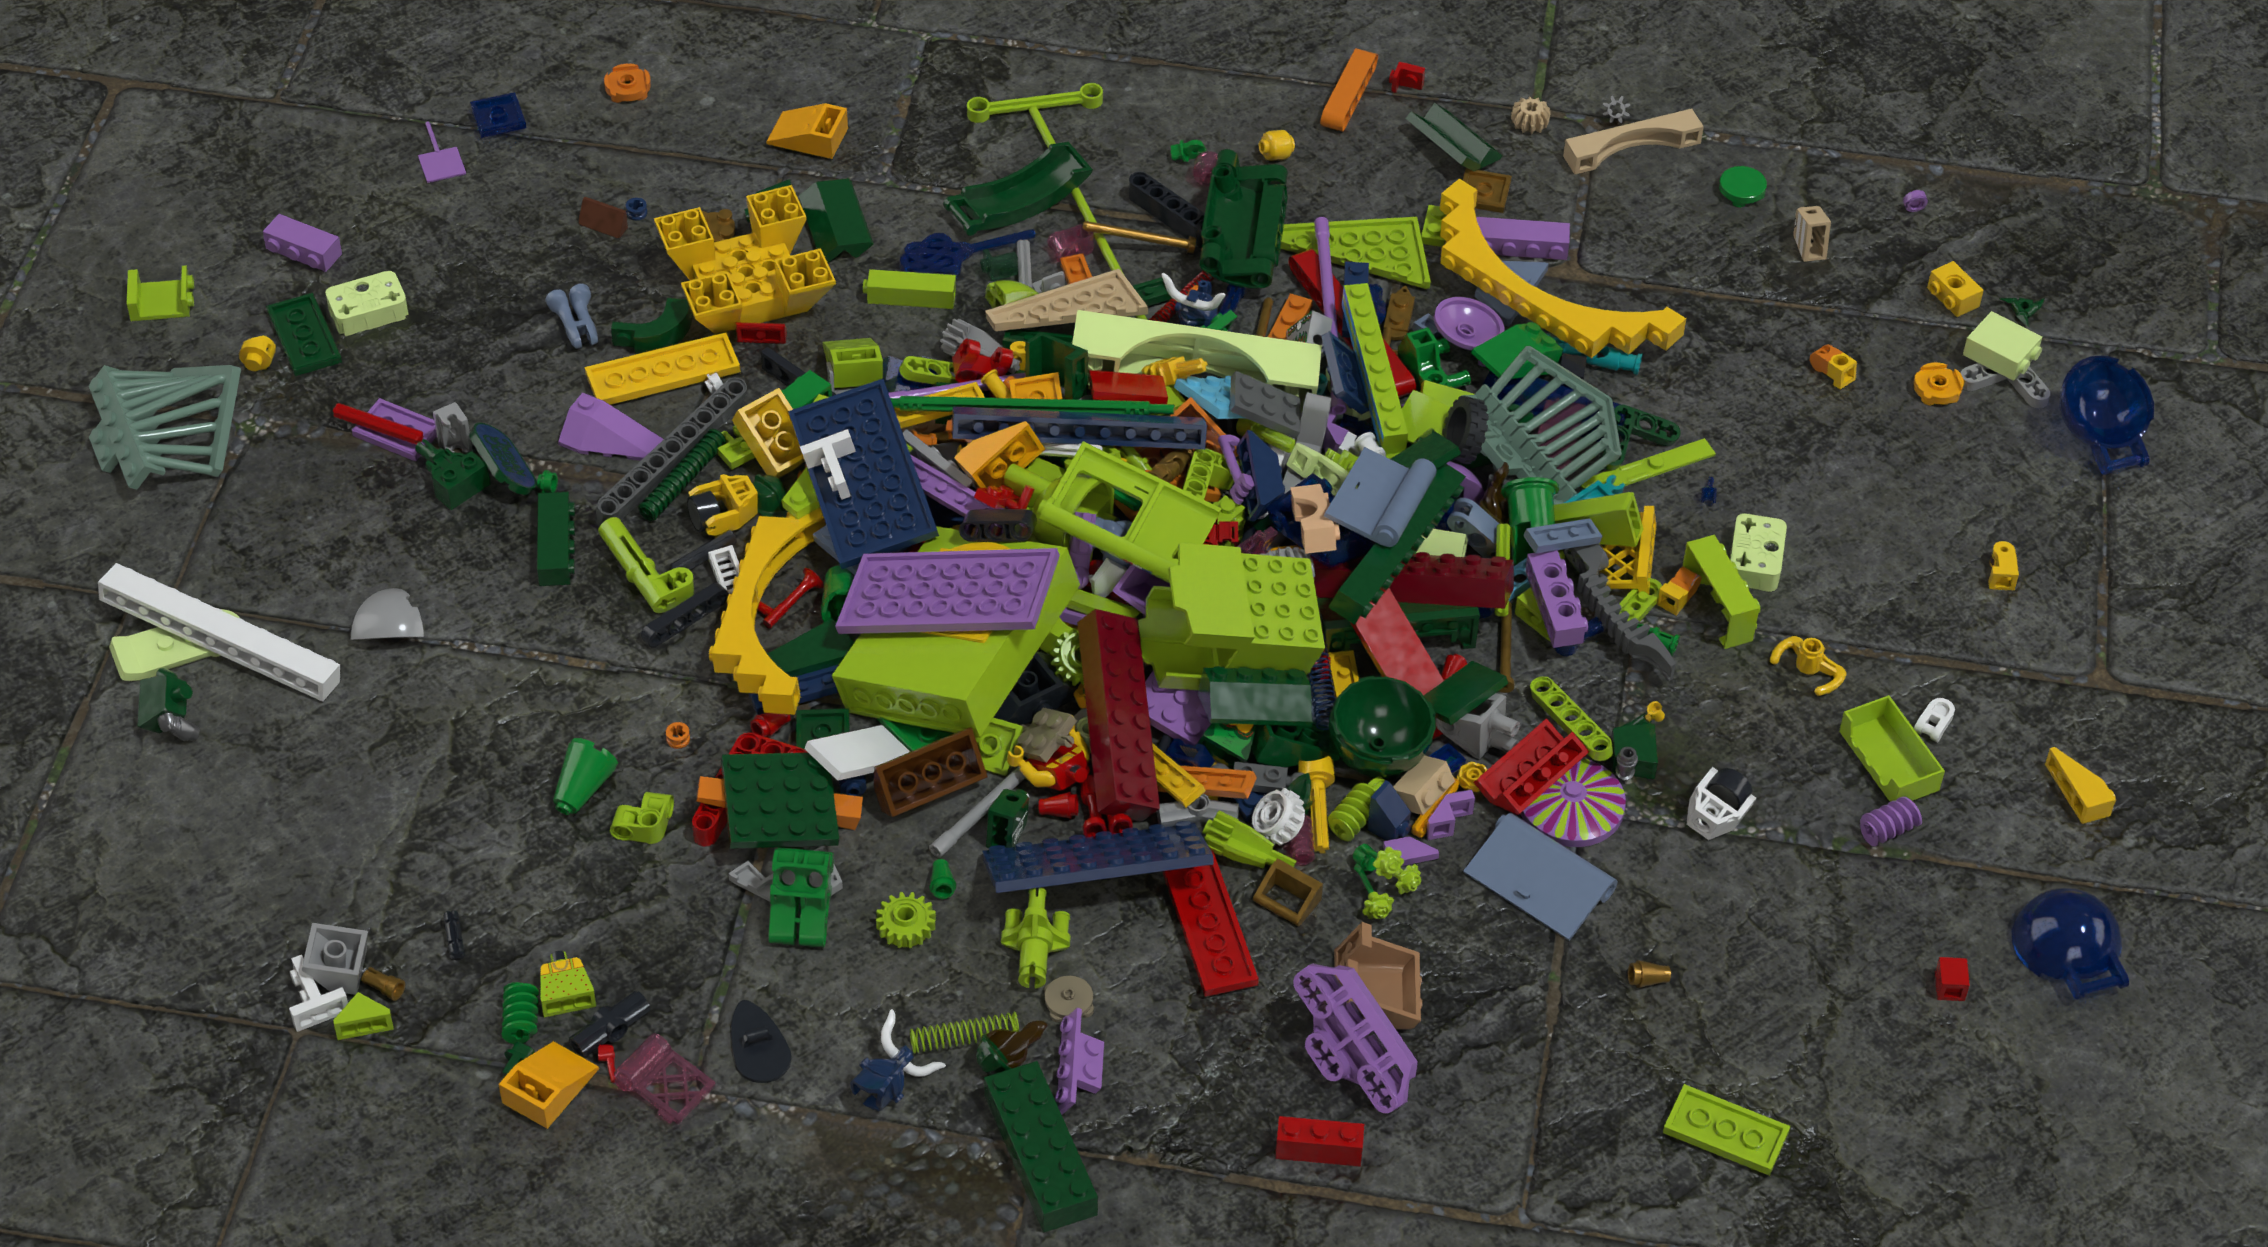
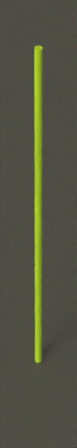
M1036 106L1031 107L1029 113L1046 146L1049 147L1050 144H1056ZM1079 187L1075 188L1071 194L1085 221L1097 223ZM1092 232L1111 271L1120 269L1123 273L1104 235ZM1145 315L1135 316L1138 319L1148 320Z

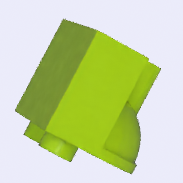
M1037 457L1027 469L1011 464L1004 476V486L1013 489V494L1021 497L1025 485L1035 488L1027 510L1032 511L1036 515L1037 524L1027 541L1067 547L1069 551L1070 534L1039 520L1040 514L1037 513L1042 500L1048 501L1052 497L1066 470L1040 457ZM1079 473L1062 501L1061 508L1072 514L1075 512L1096 514V517L1104 520L1120 521L1119 518L1114 516V488L1084 473ZM1092 549V553H1091V556H1090V562L1092 561V558H1093V551H1094V549Z

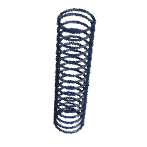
M1323 633L1326 652H1322L1320 656L1326 654L1327 658H1319L1323 660H1317L1316 662L1328 660V663H1318L1313 665V667L1318 668L1328 665L1329 668L1311 670L1308 678L1312 691L1311 696L1315 712L1314 716L1316 718L1315 722L1317 723L1316 727L1321 730H1329V728L1318 727V725L1328 727V725L1319 723L1324 720L1329 721V717L1323 719L1318 717L1329 716L1331 711L1322 714L1317 713L1320 710H1330L1333 707L1317 708L1318 705H1328L1334 703L1336 699L1334 697L1335 692L1333 691L1334 686H1332V676L1330 675L1332 671L1330 670L1331 665H1329V654H1327L1328 649L1325 643L1327 640L1326 635ZM1330 671L1329 674H1319V675H1316V676H1312V675H1311V674H1313V673H1322V672ZM1331 677L1330 679H1321L1316 682L1312 681L1314 678ZM1331 681V685L1324 684L1317 687L1313 686L1315 683L1321 684ZM1330 686L1332 687V690H1322L1319 692L1314 691L1315 689H1325ZM1333 692V695H1325L1319 698L1315 697V695L1317 694H1327ZM1332 697L1334 698L1333 701H1323L1320 703L1316 702L1318 699L1324 700Z

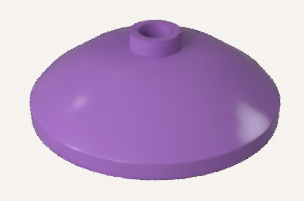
M1452 297L1445 299L1438 304L1434 312V323L1440 334L1453 345L1465 350L1472 351L1473 348L1505 331L1501 318L1493 309L1471 298Z

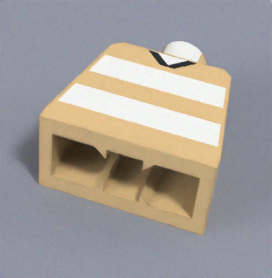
M1819 206L1798 208L1795 213L1794 239L1803 261L1827 259L1831 226L1830 219Z

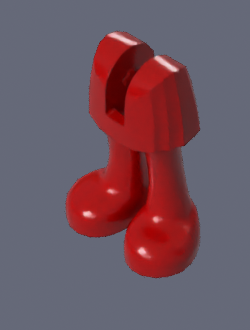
M1090 774L1087 775L1086 780L1081 784L1082 803L1088 806L1090 818L1082 826L1086 838L1095 837L1096 833L1107 831L1101 813L1097 811L1094 775ZM1127 814L1107 815L1108 829L1112 834L1122 833L1124 829L1133 828L1132 819Z

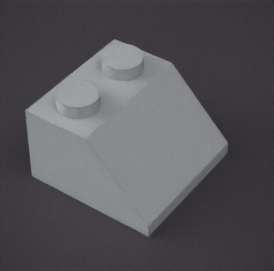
M312 923L302 971L329 991L343 987L345 993L356 995L367 952L368 931Z

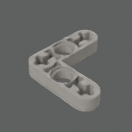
M1980 363L1965 367L1961 371L1964 379L1963 389L1967 391L1978 390L2007 379L2031 407L2044 408L2048 404L2050 390L2030 366L2024 374L2020 373L2014 381L1999 373H1987L1985 370L1990 368ZM2019 378H2027L2031 382L2024 383L2021 382Z

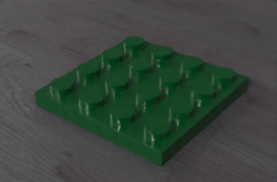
M809 753L722 755L721 766L730 849L839 845L832 775Z

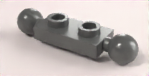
M1235 762L1234 770H1246L1255 773L1257 779L1251 790L1253 792L1270 793L1276 789L1282 791L1283 788L1289 787L1297 777L1304 774L1297 772L1292 776H1287L1288 768L1242 762ZM1222 763L1215 764L1211 767L1229 769L1228 766Z

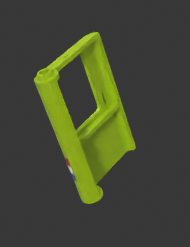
M1083 441L1052 497L1048 501L1042 500L1037 513L1040 514L1039 520L1170 583L1168 569L1178 565V559H1173L1172 555L1179 543L1204 544L1218 518L1221 508ZM1079 473H1084L1142 502L1139 512L1124 537H1119L1061 508L1062 501Z

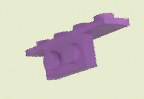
M1076 1008L1068 1016H1065L1060 1025L1062 1037L1058 1049L1060 1065L1057 1070V1078L1059 1079L1055 1101L1061 1115L1076 1103L1077 1087L1096 1094L1102 1086L1104 1042L1080 1033L1082 1009Z

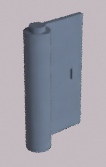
M1364 447L1326 510L1324 517L1380 545L1392 547L1399 541L1436 476V467L1427 459H1418L1409 469Z
M1514 814L1502 815L1495 825L1496 829L1463 872L1570 941L1598 902L1604 903L1611 897L1618 881Z

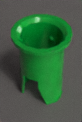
M1541 477L1520 478L1507 482L1501 488L1502 496L1508 499L1511 560H1514V566L1526 559L1528 554L1534 552L1524 538L1526 529L1555 524L1553 496L1558 493L1559 485L1554 480Z

